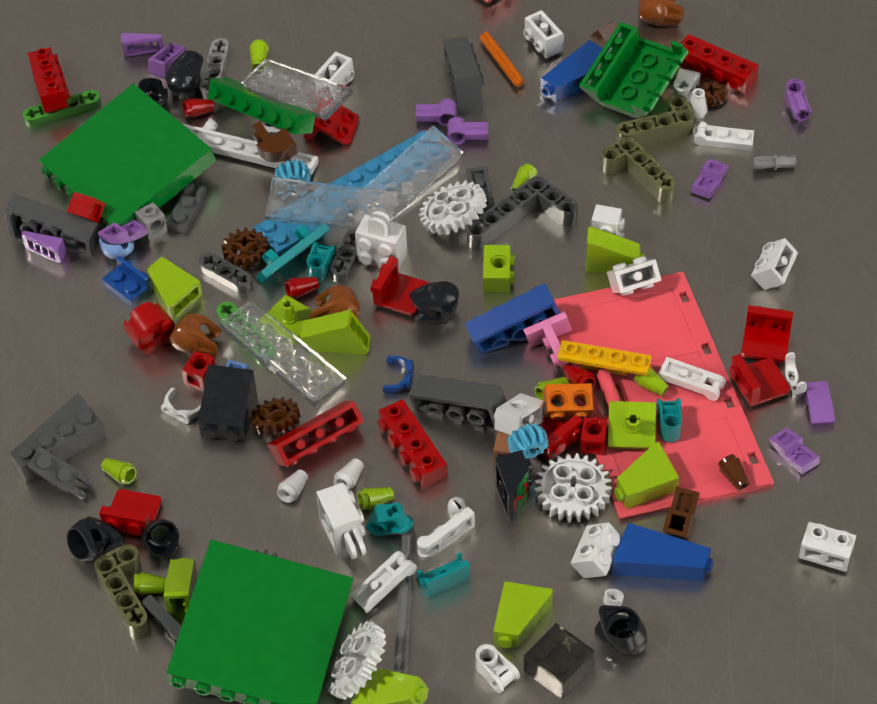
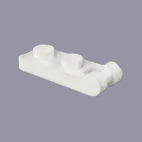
M698 122L696 124L694 143L697 145L752 151L754 130L710 126L705 122Z
M666 357L658 372V375L664 381L703 394L712 401L718 400L720 389H723L726 383V379L721 375Z
M467 507L462 512L455 513L451 520L444 525H439L429 536L419 537L417 540L418 558L422 561L430 560L475 526L474 512Z
M397 551L357 587L350 596L368 613L406 576L413 575L417 566L411 560H407L404 553Z

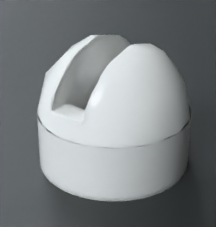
M209 118L203 129L217 132L218 124Z
M454 497L447 504L448 514L452 517L455 513L466 509V503L461 497Z
M607 589L604 592L603 604L621 606L624 595L617 589Z

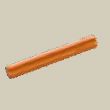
M487 31L483 32L480 35L481 42L514 86L520 88L525 84L524 78L491 34Z

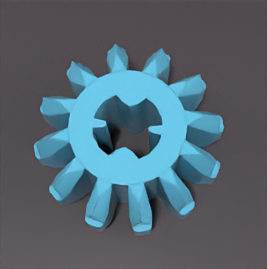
M296 159L293 161L287 160L286 163H279V167L275 168V182L282 192L287 190L289 193L292 191L299 192V189H306V185L310 184V169L308 165H305L304 161L297 162Z
M537 423L532 425L526 424L524 427L519 426V429L512 431V435L507 438L510 452L522 450L525 459L536 457L548 447L547 434L542 426H538Z

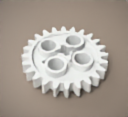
M457 181L454 186L449 183L448 188L442 186L440 192L434 191V196H428L429 201L422 203L424 207L419 209L421 212L419 214L420 221L427 232L431 231L432 234L437 232L438 235H441L445 231L446 235H449L451 230L457 233L458 228L461 227L464 230L466 224L472 225L473 219H479L477 214L484 213L482 208L486 207V195L479 184L475 185L473 181L469 184L467 181H464L462 184Z
M567 453L566 459H562L558 455L556 463L550 459L549 467L542 466V472L537 473V480H535V496L538 497V504H543V511L550 509L551 517L557 513L559 521L565 516L568 523L571 522L573 517H576L579 523L582 516L590 520L591 513L598 516L599 509L605 510V503L610 502V496L612 495V480L609 479V472L604 471L603 464L597 466L596 459L589 462L588 455L583 459H579L578 453H576L574 458H571L569 453Z
M366 621L364 624L360 623L358 629L354 627L351 635L347 634L346 640L344 642L341 641L340 650L335 651L336 657L331 659L333 664L328 668L330 673L326 677L328 680L326 686L329 687L327 691L339 699L346 700L347 697L352 698L354 693L358 694L360 687H365L366 681L372 679L371 673L377 671L376 664L382 660L379 658L380 655L385 652L382 648L386 644L384 640L386 634L383 633L384 629L373 622L369 623Z

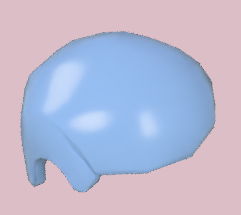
M102 238L99 239L103 254L112 260H116L119 256L125 258L134 249V241L123 244H110Z

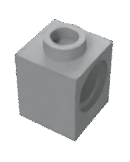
M153 202L135 212L137 222L147 228L148 234L145 237L149 242L168 232L165 215Z

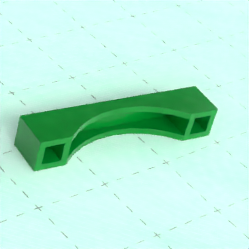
M228 77L210 79L208 99L277 128H285L287 132L294 135L313 132L315 112L261 97L247 90L241 82Z

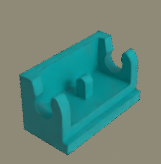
M462 552L456 554V560L424 574L422 569L417 571L416 581L426 598H430L470 580V564L467 560L463 561Z

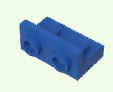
M119 256L116 258L118 267L102 278V284L132 307L151 292L150 279L145 272H140L136 269L132 262L126 261Z

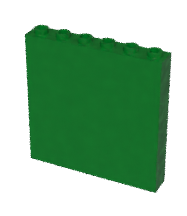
M133 83L38 159L42 167L40 169L41 173L47 179H53V183L59 190L64 189L70 200L73 193L76 192L106 203L99 224L102 223L104 228L114 222L122 226L132 219L136 220L135 212L152 202L160 208L215 163L216 159L212 149Z
M210 539L166 672V682L177 689H184L185 687L203 696L209 694L218 696L219 699L225 702L237 701L243 704H318L351 592L353 577Z

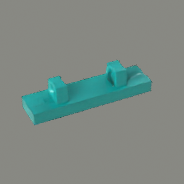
M324 223L316 230L310 232L304 225L300 226L294 232L300 242L280 257L272 249L268 250L262 256L268 266L255 278L260 284L309 248L314 242L321 239L330 230L329 227Z

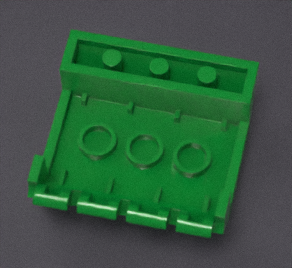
M619 22L579 87L600 105L637 119L646 116L648 112L654 109L659 101L658 97L662 96L669 85L668 81L672 80L680 67L679 64L683 63L689 51L683 44L673 40L670 43L672 48L644 39L640 37L638 28Z

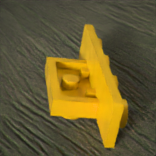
M562 340L557 359L582 364V368L600 371L605 368L613 374L627 376L628 372L646 376L648 375L652 356Z

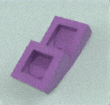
M709 158L701 168L700 176L692 184L690 192L710 199L723 180L729 165Z
M134 219L122 226L114 222L98 232V236L110 244L128 243L148 234L146 226Z
M827 381L806 382L805 400L806 406L809 409L811 426L834 424L835 416Z
M788 427L769 438L776 451L802 475L820 463L819 455L804 446L803 438Z

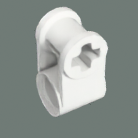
M680 68L673 83V89L675 90L673 95H683L689 102L693 90L699 85L700 72Z
M483 644L477 648L475 668L497 693H502L504 687L513 680L517 681L520 679V673L517 668L493 645ZM488 658L491 659V661L485 662L482 659Z

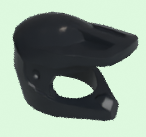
M188 50L183 52L172 63L166 74L165 80L168 89L179 99L193 98L200 92V72L204 58L196 51Z
M439 281L423 285L412 291L410 299L418 308L414 316L415 322L421 324H443L448 322L453 317L458 306L459 290L457 286L448 281ZM433 310L440 312L441 315L434 318L428 316L425 311Z
M90 516L76 522L66 535L69 551L79 561L98 559L99 556L124 545L123 537L106 522Z
M600 606L598 611L600 621L594 630L602 642L614 651L626 656H633L643 651L647 644V632L638 614L631 608L624 606ZM617 613H627L629 616L620 615Z

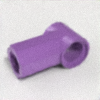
M791 79L786 84L784 101L789 105L794 119L798 120V122L805 121L812 115L804 92L805 84L799 79Z
M443 99L439 104H416V122L438 121L440 125L447 126L448 121L456 117V102L451 99Z
M453 117L447 123V139L454 145H460L466 140L488 139V122H466L461 117Z

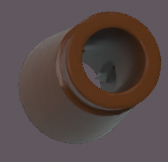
M730 454L719 461V471L738 491L750 484L740 459L736 458L734 454Z

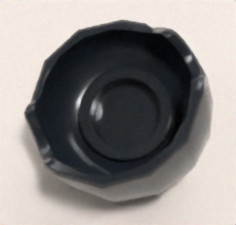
M144 78L138 83V88L160 106L167 102L168 89H164L160 79Z
M166 519L153 520L145 528L143 542L151 555L159 558L169 557L179 548L180 534L173 522Z

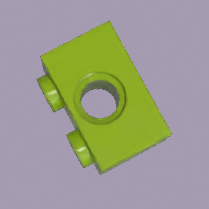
M484 245L483 292L510 293V284H514V270H510V267H515V254H510V245Z

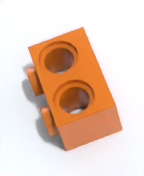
M592 383L545 384L542 391L544 418L559 421L565 419V417L577 415L584 420V417L588 418L591 416L594 410ZM551 400H559L562 406H554ZM574 400H582L585 406L576 405Z

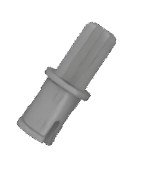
M776 153L772 156H758L753 158V167L755 169L773 168V170H777V168H795L796 156L795 154L777 155Z

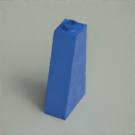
M590 40L541 77V93L554 102H558L583 91L579 85L603 48Z
M628 523L612 559L611 574L703 581L705 573L711 572L714 559L710 558L711 548Z

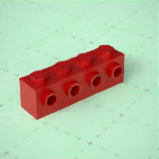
M690 34L681 41V44L684 45L689 53L683 63L679 65L695 72H700L701 75L744 94L756 82L759 69L758 64Z
M51 47L40 48L37 51L27 53L44 113L68 108L67 99H70V94L58 55H53Z
M403 399L378 410V427L382 433L385 432L387 434L392 449H397L402 464L409 467L414 482H419L421 487L425 489L448 478L447 463Z
M345 400L267 445L277 465L290 467L298 463V459L317 452L318 448L322 445L338 440V436L356 430L357 426L363 423L364 420L355 401Z

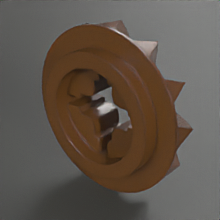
M709 80L707 83L701 82L700 86H696V88L705 91L707 106H718L727 100L728 90L725 89V84L719 85L718 81L714 83Z

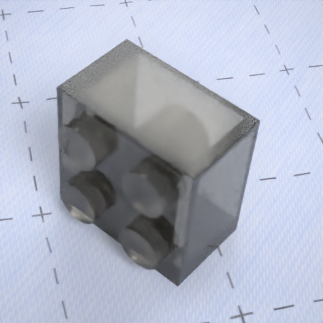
M555 623L524 655V671L561 699L586 676L595 663V650L558 623Z

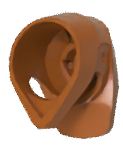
M639 0V17L645 23L661 27L678 26L684 18V8L676 4V0Z
M343 285L329 287L316 298V306L320 307L310 313V319L351 310L356 318L359 319L360 305L352 289ZM331 295L330 299L326 301L327 296Z
M192 313L185 315L179 321L169 339L176 350L191 356L194 351L207 353L216 359L218 345L210 339L220 337L222 329L207 317ZM200 325H206L209 333L204 334L200 329Z

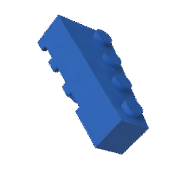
M544 283L500 306L494 307L480 316L474 317L466 322L465 325L481 355L508 346L509 341L516 340L520 342L526 340L524 328L561 312L547 285Z

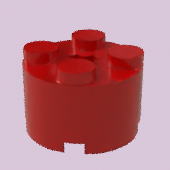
M151 301L145 302L132 310L129 321L127 322L125 319L123 323L125 333L145 355L153 353L156 347L162 343H170L169 338L175 327V322L160 303L156 302V304H153Z

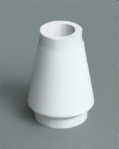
M700 88L693 90L689 101L694 112V119L703 118L708 111L705 91Z
M352 459L335 473L334 485L343 482L347 491L354 489L364 468L363 463L359 459Z
M297 470L278 485V497L286 503L296 501L308 480L307 473L303 470Z

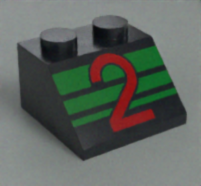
M522 450L495 457V485L509 522L514 521L529 497V486H532L530 476L532 465L529 458L525 459Z

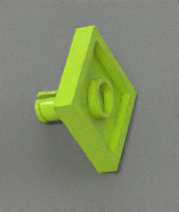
M285 294L258 321V328L294 347L301 340L300 331L302 330L303 321L310 319V313L313 310Z
M609 401L608 449L648 450L655 443L656 402Z

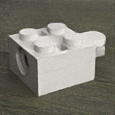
M374 211L371 216L365 214L355 232L357 261L365 265L381 268L382 264H386L391 256L398 258V268L400 269L407 256L406 226L391 222L389 216L381 211Z
M343 482L317 491L320 521L336 555L348 551L351 559L357 558L356 548L360 556L366 555L362 537L365 535V530L361 523L364 522V517L360 508L356 509L354 506L355 498L352 491H347Z

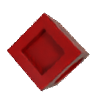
M74 192L67 212L99 224L106 203Z
M194 351L182 369L184 384L203 391L208 364L216 365L215 358L207 353Z
M584 417L581 434L582 454L605 455L608 437L607 419Z

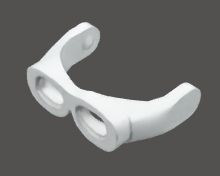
M789 352L785 355L784 378L791 388L790 393L792 397L798 399L803 397L807 384L805 381L797 383L799 376L795 366L796 356L793 352ZM788 375H793L794 380L791 381Z
M172 387L164 398L161 411L188 424L199 416L201 404L194 410H175L170 404V400L176 395L177 389Z

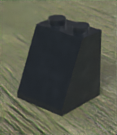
M208 364L198 419L201 436L231 441H246L251 423V411L255 409L258 399L253 370Z

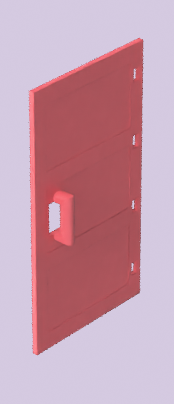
M684 272L660 276L661 281L653 283V287L642 290L641 287L633 289L634 293L621 296L620 293H612V289L609 287L554 299L560 312L565 311L572 331L557 337L560 345L561 341L565 340L651 355L650 367L657 374L666 357L721 375L726 379L723 389H720L718 400L712 401L703 394L666 382L669 385L668 390L661 397L637 386V382L634 381L636 374L627 372V376L610 373L605 368L600 371L586 369L592 372L596 379V384L592 389L594 410L588 418L599 417L607 419V424L609 421V414L602 416L593 393L594 391H603L608 407L609 401H621L616 389L617 386L625 402H656L657 399H661V401H675L677 398H680L682 426L679 440L666 442L661 438L657 415L655 443L659 442L679 476L678 487L700 492L699 504L774 486L772 476ZM686 294L689 301L682 302L680 296ZM709 346L711 353L704 354L702 347ZM565 374L567 380L569 381V384H572V382L569 380V378H568L567 375ZM575 399L576 405L585 406L582 400ZM731 399L734 407L727 408L725 401ZM607 437L605 455H595L598 465L603 464L604 471L609 472V479L612 480V495L610 497L619 521L668 511V508H671L674 493L629 509L624 507L622 501L619 502L614 493V489L617 486V477L647 450L608 449ZM730 454H734L736 458L740 459L750 483L740 491L719 471V461ZM755 454L758 463L751 464L748 456Z

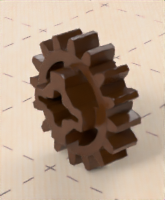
M245 227L242 232L236 229V234L228 233L229 238L223 239L224 244L221 245L223 258L232 264L234 263L237 267L242 265L243 269H246L247 265L255 268L256 262L262 264V256L269 250L267 237H263V232L256 234L255 228L248 231L247 227Z
M274 397L270 402L264 400V404H257V410L251 411L250 420L253 430L258 431L259 435L265 432L266 437L270 434L278 436L279 432L287 433L286 429H294V424L299 423L301 414L297 402L293 403L291 398L285 401L284 397L280 399Z

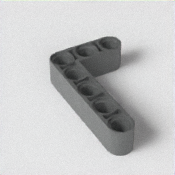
M532 177L480 215L479 219L472 221V225L467 226V245L472 250L483 249L484 245L490 244L537 208L560 225L572 227L577 223L578 204L574 199L543 177Z

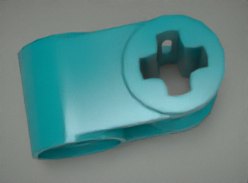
M318 242L312 244L311 252L307 258L308 277H316L319 283L326 280L330 266L337 253L336 245H331L330 247L319 245Z
M677 398L675 401H661V399H657L656 415L659 422L660 436L666 442H675L679 440L681 435V399Z
M398 502L376 504L367 521L366 529L377 536L404 534L412 528L414 520L410 515L405 514L403 506Z

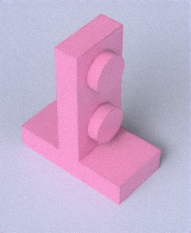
M565 311L523 329L531 348L544 343L547 351L552 350L551 360L555 367H560L563 374L565 366L569 363L557 359L560 348L557 337L572 331Z

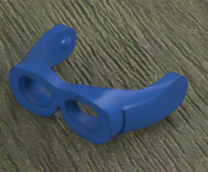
M388 356L386 358L388 364L402 365L407 369L408 374L398 384L383 386V392L391 394L411 390L414 369L413 360H408L401 356Z

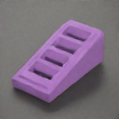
M121 33L125 57L153 54L163 48L161 34Z
M173 43L167 44L148 59V72L165 78L172 63L183 52L187 51V48Z
M28 231L22 232L21 235L25 248L52 261L62 263L67 253L63 238Z

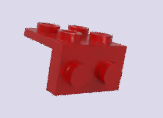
M326 95L318 104L314 103L310 111L316 113L313 132L304 134L303 137L310 141L318 131H321L337 142L347 146L351 142L359 116Z
M390 256L386 264H382L378 278L374 279L371 283L370 291L373 294V304L413 316L418 308L412 303L410 293L430 283L399 273L398 258Z
M748 305L741 355L746 358L760 360L772 358L774 362L784 363L785 355L788 352L793 311Z
M741 354L732 356L731 366L729 367L730 375L750 407L790 393L791 388L772 358H766L747 365Z
M543 412V422L538 424V426H542L547 434L548 447L539 455L549 462L550 459L553 460L581 438L583 420L575 415L568 421L565 419L553 421L551 418H544Z
M119 489L115 494L111 507L102 505L99 512L100 519L117 532L143 537L145 528L156 519L162 500L157 495Z

